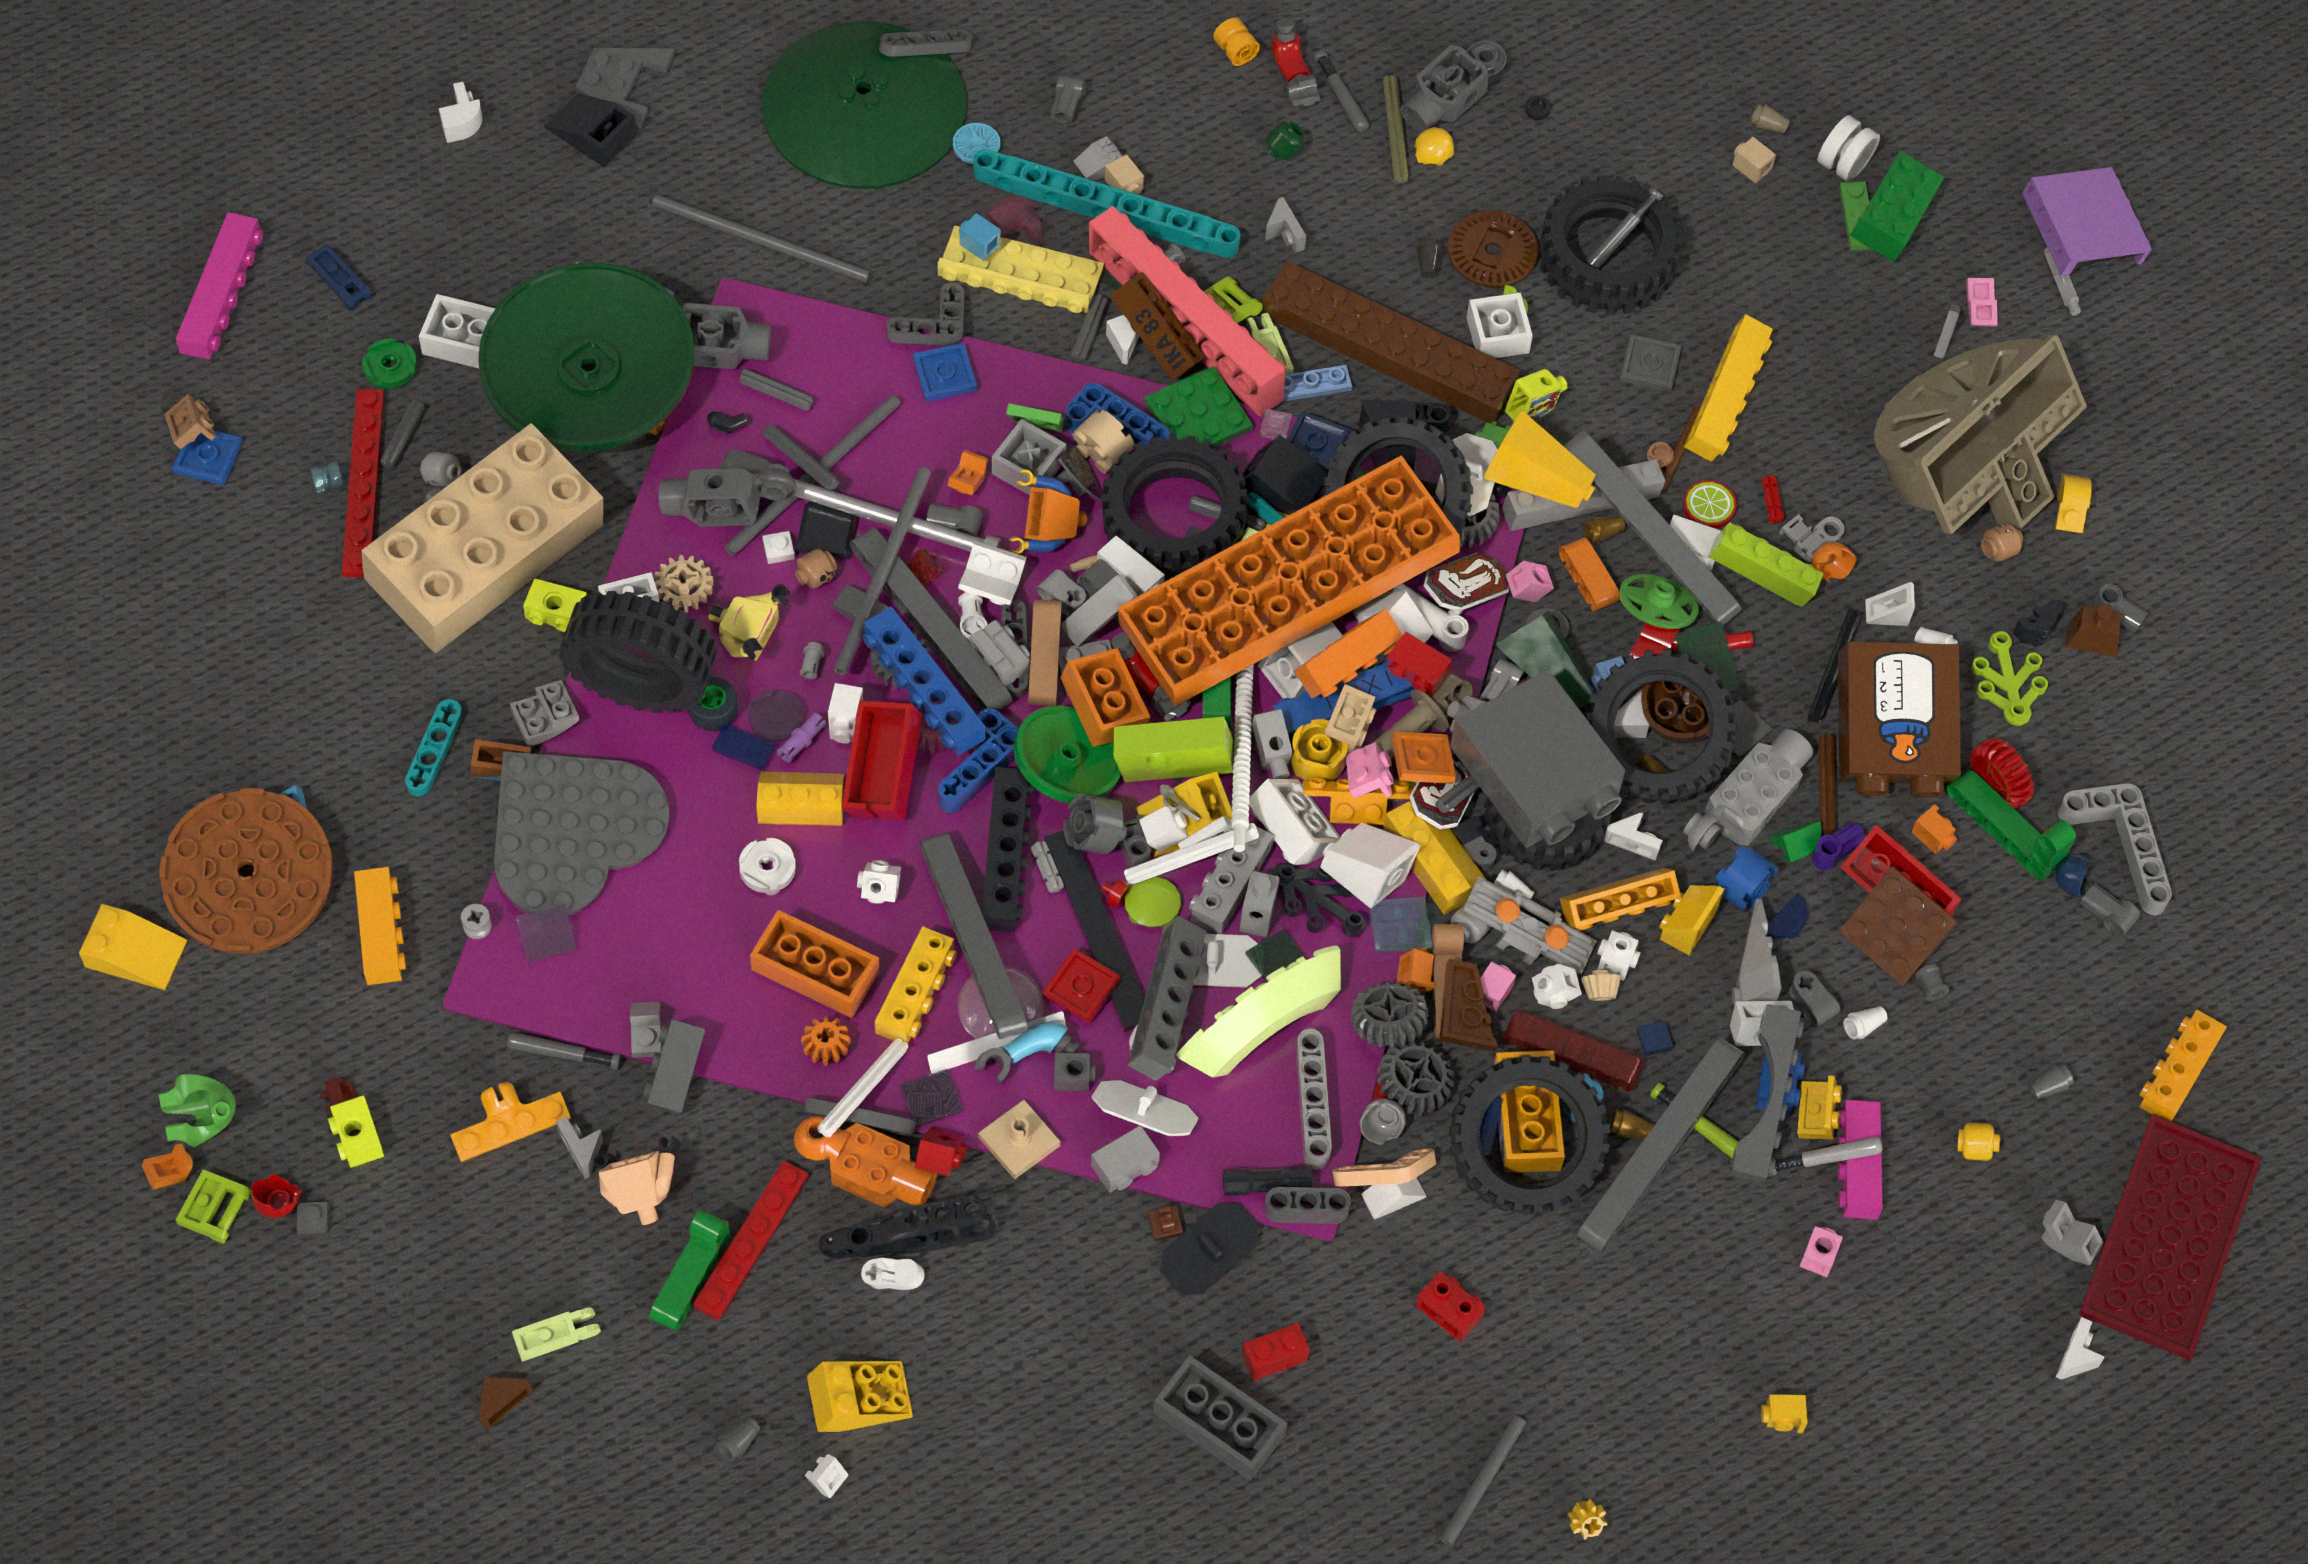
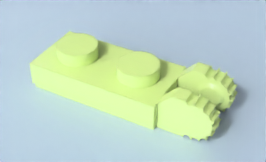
M1261 314V322L1265 328L1262 330H1258L1252 317L1246 318V326L1251 337L1257 343L1263 344L1267 352L1275 360L1278 359L1285 367V374H1292L1294 371L1293 364L1277 327L1273 325L1269 314Z
M583 1308L572 1313L568 1311L512 1331L521 1361L529 1360L599 1334L601 1330L598 1324H591L576 1330L573 1323L577 1324L595 1316L593 1308Z

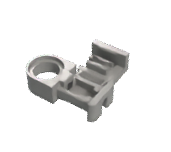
M1798 514L1784 525L1779 532L1781 535L1785 533L1796 543L1794 551L1807 563H1812V557L1821 545L1830 541L1837 542L1844 533V525L1836 517H1827L1811 531L1812 527H1807L1802 522L1803 518ZM1824 526H1834L1837 529V535H1828L1824 531Z

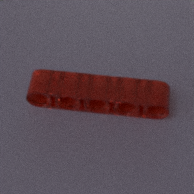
M1514 1012L1502 1037L1507 1045L1512 1046L1514 1044L1516 1045L1515 1048L1524 1052L1554 1051L1555 1062L1559 1063L1562 1061L1568 1064L1569 1068L1575 1072H1580L1583 1075L1587 1073L1590 1078L1595 1076V1080L1618 1089L1619 1086L1623 1087L1622 1090L1626 1092L1634 1090L1644 1066L1643 1062L1636 1056L1524 1012Z

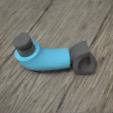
M1056 1022L1041 1023L1016 1037L1002 1047V1050L992 1048L983 1052L977 1058L974 1070H983L987 1061L993 1060L1001 1065L1002 1071L995 1081L1001 1084L1010 1070V1063L1014 1064L1038 1051L1051 1053L1052 1050H1055L1057 1053H1074L1080 1043L1078 1041L1076 1043L1071 1041L1072 1037L1065 1033L1068 1029L1065 1025Z

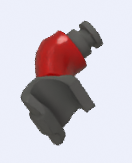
M1280 19L1276 22L1277 34L1272 37V53L1279 70L1289 83L1287 86L1289 100L1292 106L1302 105L1306 107L1314 105L1315 102L1321 101L1317 90L1316 79L1310 74L1302 57L1300 35L1295 33V22L1292 19Z
M1122 632L1115 635L1111 641L1114 649L1118 648L1137 690L1152 699L1151 705L1160 717L1168 722L1172 718L1180 717L1184 714L1191 701L1188 699L1174 706L1127 634Z

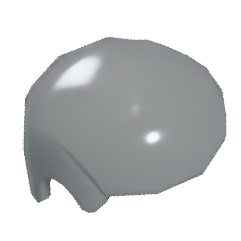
M1384 1098L1372 1101L1366 1106L1360 1118L1361 1133L1368 1141L1377 1145H1383L1391 1139H1397L1406 1124L1404 1110L1396 1101Z

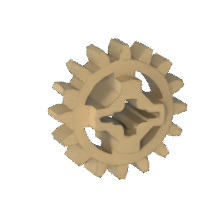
M680 555L679 561L676 562L673 558H669V565L661 563V572H655L654 582L659 600L663 599V601L672 604L675 610L683 607V610L688 612V606H693L697 610L699 609L698 602L706 604L707 595H712L713 593L712 586L714 583L710 568H704L703 560L695 563L694 556L684 560L683 555Z

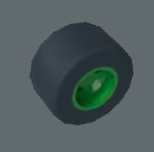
M709 677L703 698L696 706L689 704L690 709H688L692 722L698 728L706 731L725 729L734 722L738 714L736 691L727 680L719 677Z

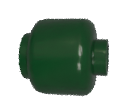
M1292 121L1280 122L1266 137L1268 152L1276 159L1288 160L1292 158L1304 145V132Z

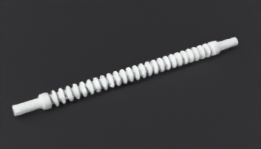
M1254 664L1239 671L1236 676V722L1234 730V781L1231 827L1234 829V850L1237 852L1245 850V830L1249 827L1248 799L1250 797L1249 769L1251 766L1250 739L1252 731V675Z

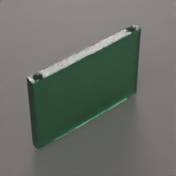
M1721 622L1675 634L1680 654L1685 652L1691 655V659L1696 661L1701 659L1707 663L1708 667L1713 670V673L1716 671L1721 677L1722 683L1728 688L1730 693L1741 690V684L1738 680Z

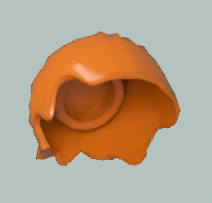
M1834 541L1821 545L1812 557V566L1823 573L1822 579L1830 582L1829 578H1845L1856 563L1854 553L1843 544Z

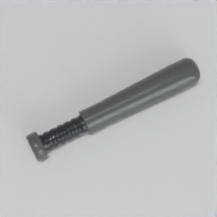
M1325 50L1317 51L1313 55V60L1316 64H1320L1328 78L1327 82L1354 129L1360 133L1366 131L1369 127V121L1339 74L1332 68L1328 61L1327 52Z
M1652 186L1648 191V196L1642 203L1626 216L1584 263L1599 269L1641 221L1640 218L1644 213L1647 212L1653 203L1657 200L1660 201L1663 195Z
M515 1032L510 1033L507 1039V1047L511 1050L578 1062L588 1061L611 1066L612 1070H619L622 1060L620 1053L609 1055L590 1051L584 1047Z

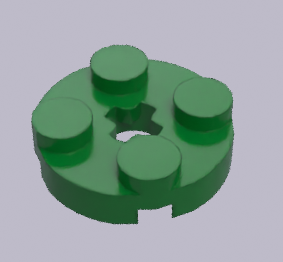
M390 338L373 343L368 348L366 356L363 357L362 365L366 378L376 388L393 389L401 387L414 379L417 360L415 352L410 345L398 343L397 339ZM388 360H391L392 363L397 362L392 367H385Z

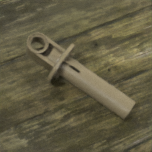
M1450 673L1434 696L1416 689L1412 690L1411 698L1415 707L1374 742L1377 743L1381 751L1385 750L1391 760L1395 757L1391 740L1394 731L1423 733L1430 726L1442 732L1449 729L1447 721L1449 705L1454 701L1462 703L1466 696L1472 697V685Z

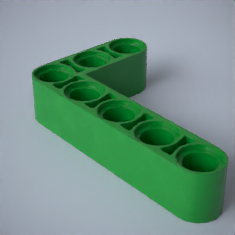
M1966 770L1946 787L1948 796L1951 799L1954 797L1957 800L1955 803L1970 817L1974 816L1976 818L1975 822L1990 836L1994 835L1996 837L1995 841L2010 855L2014 854L2016 856L2015 860L2030 874L2034 873L2036 875L2035 879L2038 881H2044L2057 870L2060 863L2067 857L2076 839L2073 827L2063 819H2059L2040 834L1972 770Z

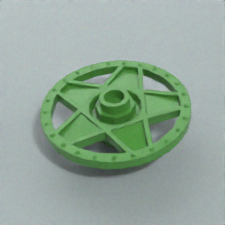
M1651 574L1633 575L1623 581L1619 590L1621 603L1632 615L1657 627L1668 629L1687 627L1695 621L1699 609L1696 599L1680 584L1661 576ZM1643 582V588L1630 586L1634 583ZM1630 600L1642 605L1641 610H1638ZM1690 604L1691 615L1689 616L1681 607ZM1664 616L1672 621L1660 620L1658 618Z

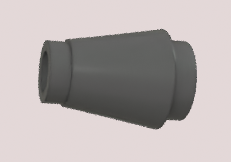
M2063 1063L2058 1066L2054 1064L2034 1080L2033 1083L2029 1084L2028 1087L2034 1098L2038 1100L2069 1090V1086L2074 1084V1080L2070 1071Z
M748 1417L719 1436V1441L716 1443L718 1451L729 1461L741 1458L760 1431V1426L754 1419Z

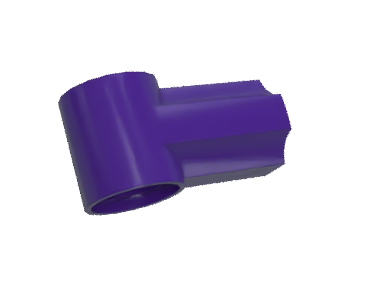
M1851 822L1832 835L1822 836L1818 840L1812 856L1813 864L1823 871L1833 869L1837 861L1852 853L1866 837L1864 830L1859 824Z

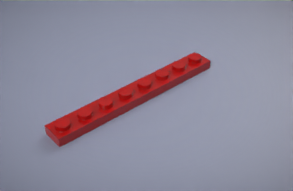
M383 389L356 390L342 564L343 577H364L361 550L371 544L374 538L384 407Z

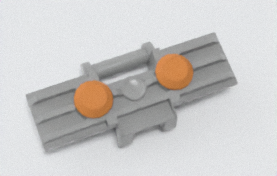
M1480 876L1477 877L1462 910L1502 932L1503 935L1496 942L1495 946L1502 950L1510 945L1526 953L1522 961L1529 965L1537 959L1539 954H1542L1561 965L1575 969L1576 973L1581 975L1596 943L1595 939L1562 922L1560 912L1550 911L1523 896L1522 891L1518 889L1511 894ZM1519 906L1547 921L1548 924L1545 925L1534 917L1520 911Z

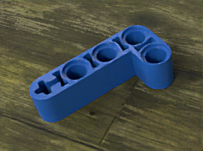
M1090 383L1084 386L1066 407L1065 428L1072 435L1098 409L1099 412L1104 410L1114 416L1124 426L1121 432L1125 437L1130 434L1134 444L1141 442L1143 446L1150 444V438L1158 436L1159 441L1169 440L1170 431L1165 425L1097 383Z
M987 708L978 714L979 719L984 725H994L991 728L985 727L984 744L943 779L938 786V804L941 810L946 813L959 811L994 780L995 767L1007 768L1015 761L1014 744L1007 745L1004 742H1014L1018 728L995 709ZM991 758V759H994L995 761H994V762H986V761H984V760ZM974 776L975 779L967 780L965 777Z

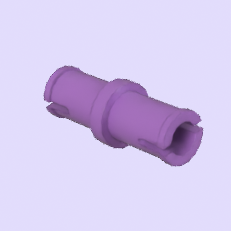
M813 713L800 728H795L791 732L792 736L777 749L779 756L784 753L781 757L782 760L790 763L803 748H807L812 743L811 739L826 726L825 720H822L820 723L818 722L822 718L819 714Z

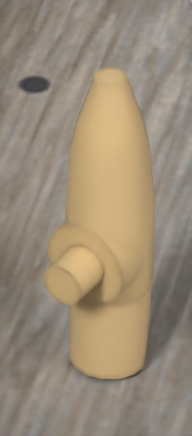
M1097 555L1070 564L1071 571L1074 573L1080 570H1087L1097 561Z

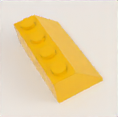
M1411 801L1386 813L1384 831L1414 841L1420 845L1411 869L1442 913L1446 915L1463 906L1477 877L1480 876L1485 880L1486 878L1450 828L1438 829L1417 816Z

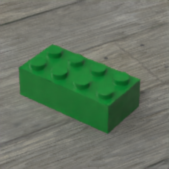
M1900 151L1882 178L1850 236L1894 262L1909 241L1944 176Z

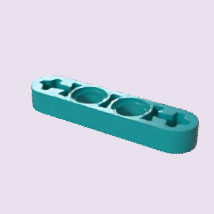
M447 699L439 703L408 770L405 783L407 791L413 796H424L430 791L460 725L463 714L460 704L455 700ZM450 709H454L455 714H450L447 720L448 725L445 724L444 722L446 718L444 712H449ZM442 731L447 734V737L443 741L436 742L432 740V735ZM430 754L437 758L431 765H425L421 762L425 755ZM421 770L422 772H424L422 775L424 784H419L418 787H414L413 781L417 782L421 776Z

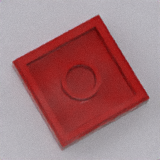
M1073 948L1042 991V995L1077 1018L1090 1024L1122 978L1116 972Z

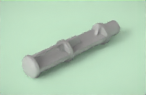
M2047 247L2044 250V255L2063 303L2069 308L2072 316L2078 315L2081 312L2078 304L2079 297L2070 276L2060 275Z

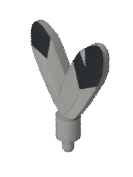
M1162 784L1160 786V793L1164 797L1163 803L1171 810H1177L1178 808L1187 816L1200 821L1201 816L1186 803L1178 799L1169 785Z

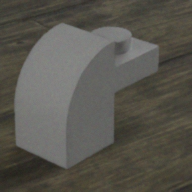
M2055 1200L2050 1210L2046 1212L2042 1221L2046 1229L2041 1237L2050 1248L2070 1260L2090 1266L2104 1244L2095 1225L2076 1221L2067 1203Z

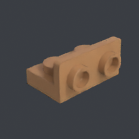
M187 394L164 414L173 443L180 449L193 442L200 433L210 440L216 437L213 430L214 423L208 415L209 408L202 400H195Z

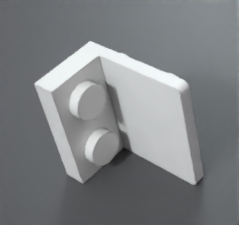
M975 541L958 588L970 596L976 597L980 595L989 598L995 604L1010 605L1019 585L1027 557Z

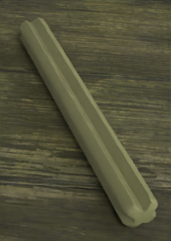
M1387 75L1384 77L1383 86L1394 181L1396 183H1406L1408 181V168L1398 81L1395 75Z

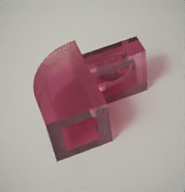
M1005 197L985 209V219L1001 229L1000 237L1005 238L1018 229L1033 245L1042 241L1043 226L1040 220L1033 216V203L1021 197Z

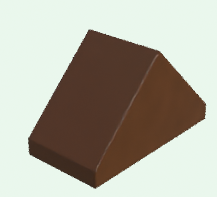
M484 1377L479 1419L485 1431L533 1393L531 1384L527 1379Z

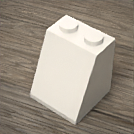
M1330 622L1263 658L1258 667L1283 699H1293L1306 691L1294 670L1319 652L1325 651V648L1341 638L1342 634Z
M1361 823L1353 830L1351 828L1347 829L1336 843L1332 841L1323 851L1324 859L1320 867L1369 908H1372L1405 882L1420 849V845L1414 841Z

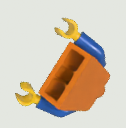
M1029 470L1019 471L1018 473L1028 476L1027 483L1016 481L1017 485L1020 487L1030 484L1035 485V487L1030 488L1025 538L1029 539V541H1023L1016 536L1011 537L1009 540L1019 541L1020 547L1016 550H1009L1015 554L1022 553L1024 549H1029V552H1052L1063 545L1067 538H1074L1076 536L1077 527L1085 526L1087 515L1085 512L1079 511V500L1071 497L1070 490L1060 480L1042 475L1035 477Z

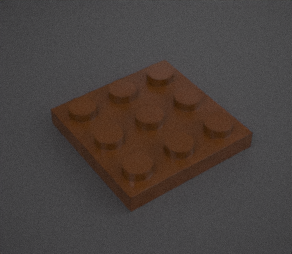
M1892 866L1841 927L1839 932L1899 984L1905 986L1959 921L1895 866Z

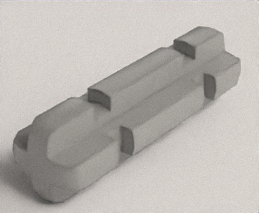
M1038 841L1031 847L1034 858H1038L1036 862L1043 879L1047 880L1045 884L1050 893H1057L1064 888V883L1061 876H1057L1059 871L1052 855L1048 854L1050 850L1045 841Z

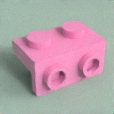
M1374 742L1347 754L1349 791L1354 798L1377 788L1382 790L1386 798L1392 796L1391 784L1394 781L1389 771V766L1392 763L1385 750L1381 751L1377 743Z

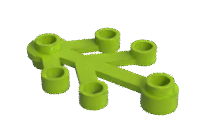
M2003 631L1995 632L1992 634L1988 646L1993 653L1998 655L2002 675L1989 667L1987 659L1983 657L1975 658L1971 666L1972 672L1988 680L1980 682L1976 692L1981 699H1987L2002 709L2004 718L2008 723L2014 726H2021L2030 720L2031 704L2039 695L2044 694L2048 687V681L2044 677L2036 676L2030 684V690L2020 700L2018 690L2033 671H2037L2040 668L2042 657L2038 653H2029L2025 659L2024 666L2014 675L2009 654L2012 644L2011 637ZM1997 639H2003L2005 643H2000ZM2029 660H2035L2037 664H2032ZM1976 664H1981L1984 666V668L1980 669L1976 666ZM2039 683L2043 686V688H2038L2035 686V684ZM1994 685L2007 693L2008 700L1994 692ZM1981 688H1987L1990 692H1984ZM2014 709L2020 710L2022 714L2015 713Z

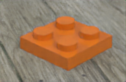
M1394 731L1391 740L1400 781L1454 783L1456 773L1447 734Z

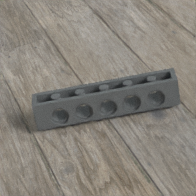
M1177 916L1163 927L1127 1066L1155 1081L1166 1073L1169 1074L1176 1064L1175 1052L1182 1041L1181 1029L1188 1017V1012L1186 1011L1188 1002L1194 994L1192 986L1194 979L1200 971V966H1198L1199 959L1206 947L1204 940L1207 931L1180 916Z

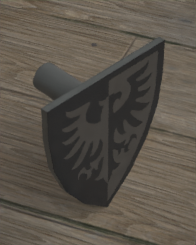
M1074 445L1058 459L1065 468V471L1054 479L1060 480L1063 484L1068 482L1079 497L1087 492L1102 502L1103 492L1090 465Z

